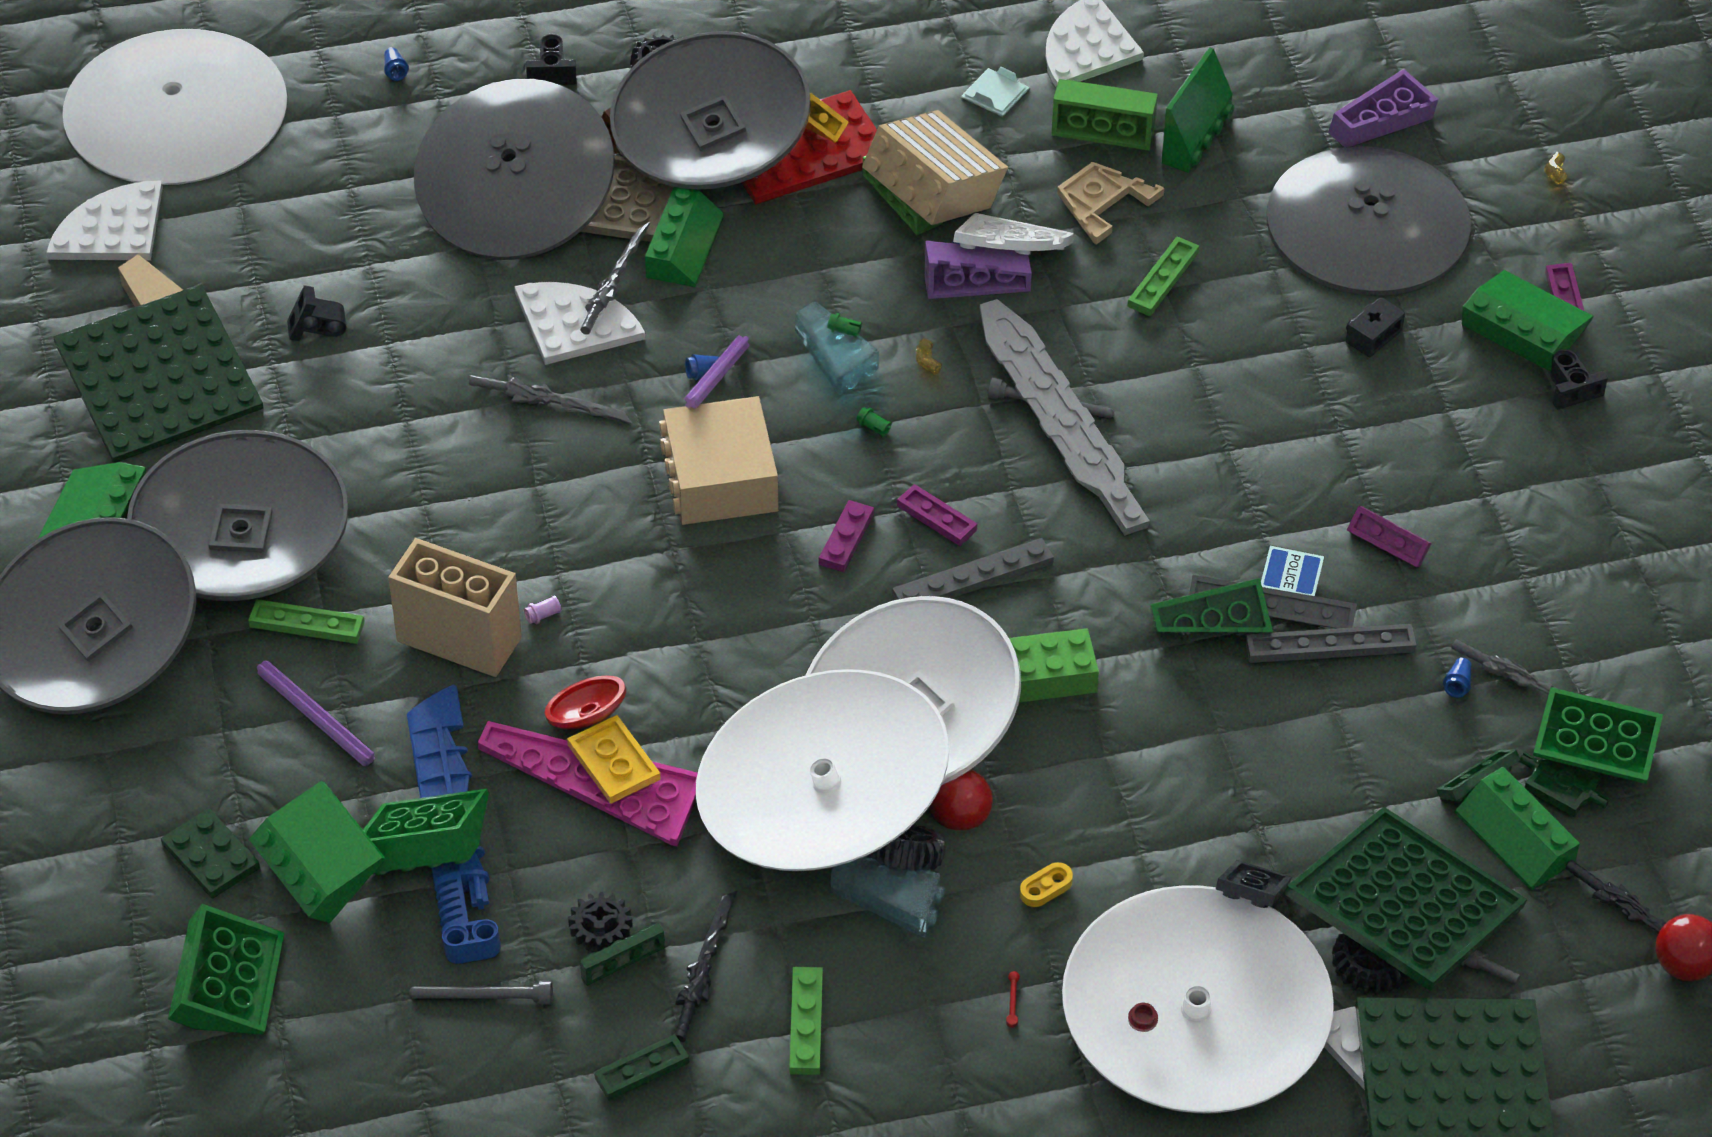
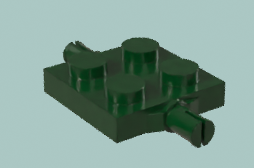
M1526 752L1521 755L1519 763L1533 769V774L1526 781L1524 787L1531 794L1573 817L1589 801L1601 806L1603 809L1609 804L1610 798L1596 791V788L1603 780L1604 773L1543 758L1538 760Z

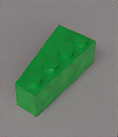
M1260 578L1150 604L1156 632H1273Z

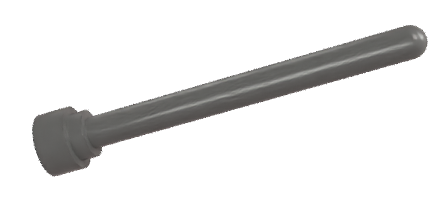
M992 377L988 398L999 400V398L1004 399L1006 396L1023 400L1016 388L1007 386V383H1004L1002 379ZM1080 402L1083 407L1088 409L1091 415L1104 418H1112L1114 416L1112 408Z
M539 981V984H533V987L414 986L410 988L409 995L412 998L533 999V1002H539V1005H552L553 982Z

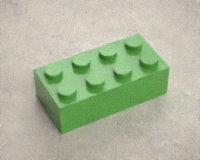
M1059 79L1053 99L1051 135L1150 151L1155 131L1158 94Z
M1088 628L1009 638L1020 665L1021 693L1019 702L1097 693L1099 670Z

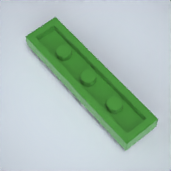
M1177 236L1130 296L1127 307L1151 316L1198 255L1199 245Z
M258 599L255 601L248 620L251 628L355 644L359 641L365 623L363 615Z
M793 967L790 1074L820 1075L823 967Z

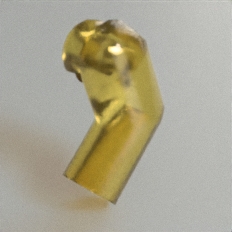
M1559 152L1552 156L1544 168L1546 175L1551 180H1554L1556 184H1561L1567 178V174L1563 172L1561 166L1565 161V157Z
M922 339L915 349L916 362L936 375L940 372L942 363L932 358L931 349L933 348V343L928 339Z

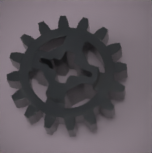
M600 892L597 898H594L590 893L588 894L587 901L578 899V907H571V916H568L571 937H576L577 945L585 942L586 950L588 951L593 946H596L599 952L603 946L609 947L615 941L623 940V937H630V928L633 927L631 908L625 907L624 899L616 902L615 894L613 893L609 898H605L604 893Z

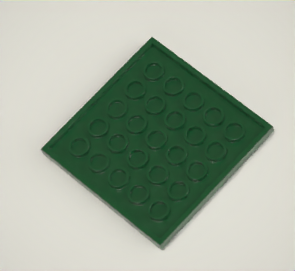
M202 284L53 336L54 343L113 463L264 409L263 402Z
M1384 806L1289 883L1285 891V895L1429 991L1525 907L1527 901L1519 893Z
M1357 997L1355 1008L1370 1137H1555L1535 999Z

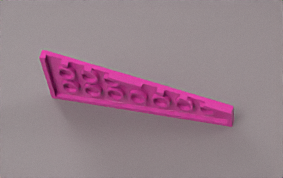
M487 721L478 741L479 750L673 846H678L696 802L697 772L653 762L660 772L661 780L610 804L569 748L567 740Z

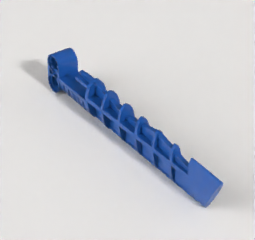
M451 685L430 696L407 713L420 798L465 792L469 788V779H471L472 773L467 770L461 755L468 752V749L465 746H456L450 732L464 727L457 686ZM478 846L471 859L465 863L455 864L454 862H448L431 868L434 889L437 892V907L440 909L438 914L441 918L440 925L442 926L441 933L445 956L447 960L455 964L492 958L501 950L499 930L494 921L483 919L468 922L464 892H470L472 907L478 906V910L484 909V905L489 904L486 884L490 878L479 861L485 854V849L482 846Z

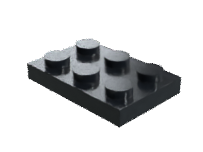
M1236 860L1218 878L1216 890L1222 891L1225 897L1231 899L1245 898L1251 900V904L1256 907L1268 908V906L1273 907L1285 893L1292 877Z

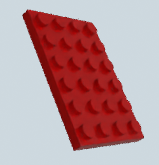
M851 90L821 99L822 102L849 121L836 143L805 128L797 144L781 161L764 173L741 182L755 205L863 170V157L867 155L877 129Z

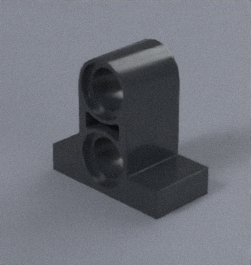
M556 34L543 36L540 41V60H526L527 79L542 80L558 85L577 84L576 60H564L562 38Z
M304 285L287 320L289 340L300 341L303 332L331 337L344 334L347 329L344 306L338 302L315 298L314 287Z
M1566 349L1559 350L1554 354L1550 377L1556 385L1552 403L1557 410L1602 397L1605 394L1608 377L1603 371L1589 374L1574 352Z

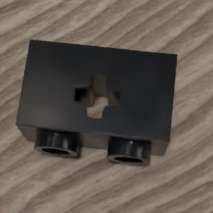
M1380 297L1373 304H1368L1357 317L1349 320L1346 326L1345 342L1370 358L1403 330L1405 312Z

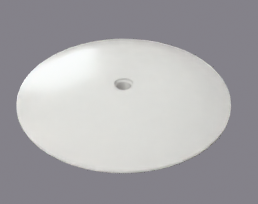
M200 29L165 30L126 40L104 51L88 63L76 76L68 89L63 104V124L73 148L85 161L98 170L134 183L162 181V185H179L222 175L241 166L261 152L281 127L287 108V92L283 77L277 66L268 56L253 45L239 38L215 31Z
M832 670L795 678L767 690L752 699L729 718L716 733L702 758L696 780V800L701 819L711 836L725 850L754 865L784 871H807L849 863L881 849L898 838L931 805L944 781L948 767L949 739L940 713L923 693L912 685L890 675L865 670Z
M1164 887L1135 895L1116 904L1092 922L1075 944L1067 961L1062 988L1063 1009L1067 1025L1075 1043L1087 1061L1103 1077L1129 1095L1162 1108L1181 1112L1220 1113L1235 1111L1257 1105L1281 1094L1302 1078L1316 1062L1326 1044L1333 1019L1334 1002L1329 974L1321 956L1307 936L1292 921L1272 907L1260 908L1252 905L1251 900L1245 898L1231 899L1225 897L1222 891L1216 890V887ZM1141 1002L1151 1004L1158 1013L1157 1026L1148 1032L1137 1031L1128 1022L1130 1009Z

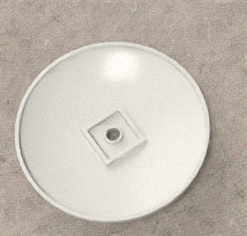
M919 596L894 600L860 614L829 638L813 659L806 675L832 670L873 671L900 679L923 693L940 713L949 739L948 767L942 785L971 770L996 747L1007 732L1015 716L1021 693L1020 665L1012 643L1004 630L990 616L972 605L950 598Z

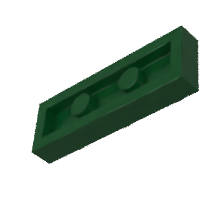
M1499 749L1436 789L1440 799L1460 802L1469 795V792L1475 788L1481 779L1501 767H1504L1508 772L1511 771L1512 765L1521 760L1517 750Z
M657 923L651 927L640 929L636 934L624 940H617L611 946L599 952L590 953L580 960L581 978L588 986L664 949V930Z
M674 1034L595 1071L594 1076L606 1098L610 1101L689 1064V1055Z

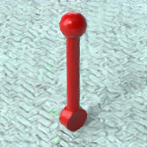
M1012 971L1008 975V979L1011 982L1010 1012L1006 1018V1024L1011 1028L1018 1025V1017L1015 1015L1017 982L1020 979V975L1016 971Z

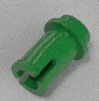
M840 313L836 315L831 314L827 324V329H830L831 333L837 331L854 338H858V333H860L862 328V322L841 317Z
M863 407L856 418L861 427L866 426L882 437H885L891 429L892 422L874 413L872 408L867 409Z

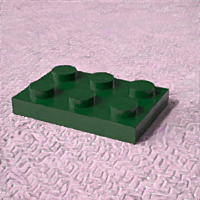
M210 808L161 838L162 845L211 899L260 869L259 861Z

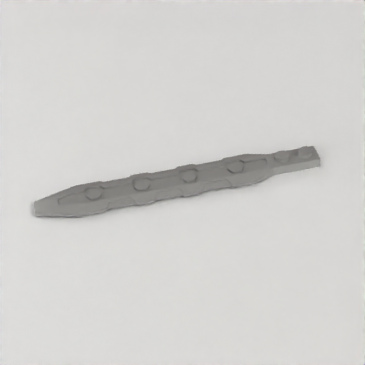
M998 299L980 304L979 308L987 346L997 361L1005 367L1016 384L1015 388L1022 399L1028 402L1040 421L1039 425L1047 437L1052 439L1064 457V463L1075 480L1099 496L1124 536L1148 528L1150 520L1124 483V463L1112 445H1108L1094 424V418L1088 409L1082 406L1070 388V382L1064 373L1058 370L1046 352V346L1034 328Z

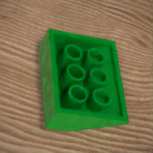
M1208 48L1166 107L1161 163L1187 173L1190 172L1194 164H1199L1203 151L1210 148L1213 137L1221 132L1226 118L1230 119L1234 111V105H1232L1233 93L1213 48Z
M1503 270L1480 286L1463 305L1462 311L1463 326L1550 372L1554 354L1559 350H1569L1593 320V315L1506 270Z
M117 462L73 469L38 539L58 528L78 521L106 517L127 519L132 495L139 482L147 473L146 467Z
M1551 687L1533 756L1647 784L1663 714Z
M320 781L267 817L249 838V841L308 917L327 923L332 922L386 859L323 781Z
M488 789L383 803L363 829L386 858L374 873L382 875L391 870L401 869V871H410L420 866L434 868L443 863L454 862L455 864H462L469 861L480 843L489 796Z
M201 904L189 920L168 1020L199 1030L263 1035L266 1029L284 932Z

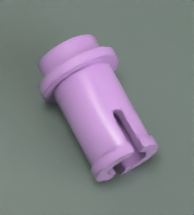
M552 596L537 604H528L527 608L524 609V614L530 624H539L541 619L560 613L561 605L557 597Z

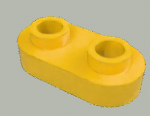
M1052 863L1023 880L1020 886L1022 902L1030 907H1039L1069 890L1073 879L1071 868L1064 863Z

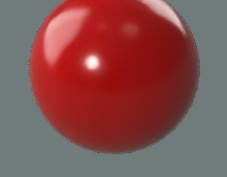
M971 769L958 778L941 785L929 809L933 818L946 828L953 830L973 829L981 825L988 818L993 804L992 791L986 779Z
M1684 914L1669 920L1661 928L1656 939V955L1662 968L1672 977L1683 981H1698L1711 975L1712 922L1694 914Z

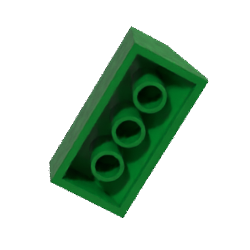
M673 188L645 255L646 278L696 287L724 218V213L699 190Z
M1504 767L1481 779L1455 811V814L1530 890L1535 889L1566 870L1565 868L1571 860L1576 862L1580 843Z

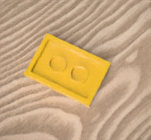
M618 715L567 738L569 748L610 804L661 780L660 772Z

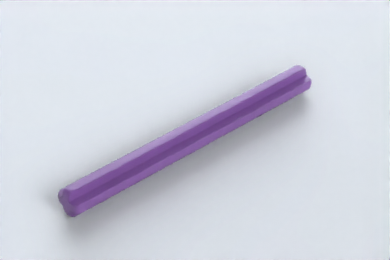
M737 336L684 399L687 402L685 404L687 408H698L750 346L747 342L749 340L747 336Z
M265 660L257 666L258 675L361 765L368 766L375 760L373 751L269 661Z

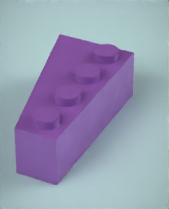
M1403 69L1336 111L1328 133L1342 146L1351 147L1431 120L1439 99Z
M925 241L924 277L928 299L1031 291L1032 273L1028 255L1016 253L1015 250L976 246L975 249H966L960 247V244Z

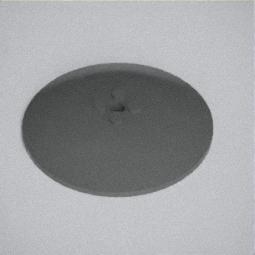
M716 31L693 34L658 47L639 60L628 71L617 87L610 110L611 130L616 146L624 159L638 172L652 180L685 189L726 187L744 182L764 173L781 161L794 148L806 128L810 115L811 99L809 86L797 62L786 51L770 41L738 32ZM712 121L718 122L715 126L708 125Z
M515 79L496 82L474 90L458 99L431 125L423 138L415 161V194L420 209L431 228L442 239L457 249L493 260H514L536 256L559 247L572 239L599 212L610 191L615 168L613 143L599 113L588 101L572 90L555 83L535 79ZM507 154L516 155L515 159L510 162L503 161Z
M1343 147L1320 152L1305 158L1280 177L1270 194L1267 206V227L1272 242L1280 255L1292 267L1319 284L1339 291L1360 295L1401 294L1434 283L1450 272L1460 261L1468 246L1471 232V219L1467 203L1458 188L1448 177L1416 157L1378 147ZM1371 202V203H1374L1375 205H1374V206H1369V205H1367V204H1365V203Z
M238 430L216 433L196 439L173 450L159 460L137 485L129 504L127 519L142 522L158 529L178 546L191 567L195 580L196 597L217 601H238L264 597L280 592L303 581L318 570L334 553L344 535L348 520V499L345 485L338 471L318 450L298 439L283 434L259 430ZM238 527H246V528H247V529H246L245 531H243V532H236V531H235V530L238 529Z
M111 517L93 518L68 524L42 536L27 546L0 574V688L15 701L38 711L52 714H80L117 704L148 686L171 664L179 653L189 634L195 615V580L191 567L178 546L161 531L145 523ZM102 623L98 630L90 631L93 624Z

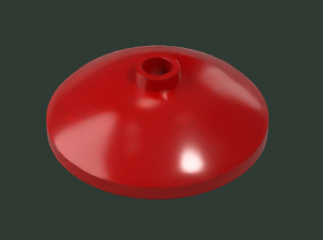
M597 676L582 680L554 696L545 708V717L549 724L561 729H585L592 727L610 717L621 705L626 695V686L622 679L615 676Z

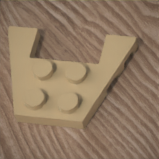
M1091 162L1059 185L1057 194L1093 243L1097 245L1112 234L1113 227L1100 218L1099 214L1127 194H1131L1145 205L1150 206L1164 195V187L1157 184L1155 187L1146 185L1143 179L1136 177L1132 180L1121 176L1122 172Z

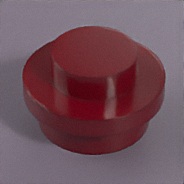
M1145 1002L1138 1003L1128 1013L1129 1025L1140 1032L1151 1031L1157 1026L1158 1013L1151 1004Z

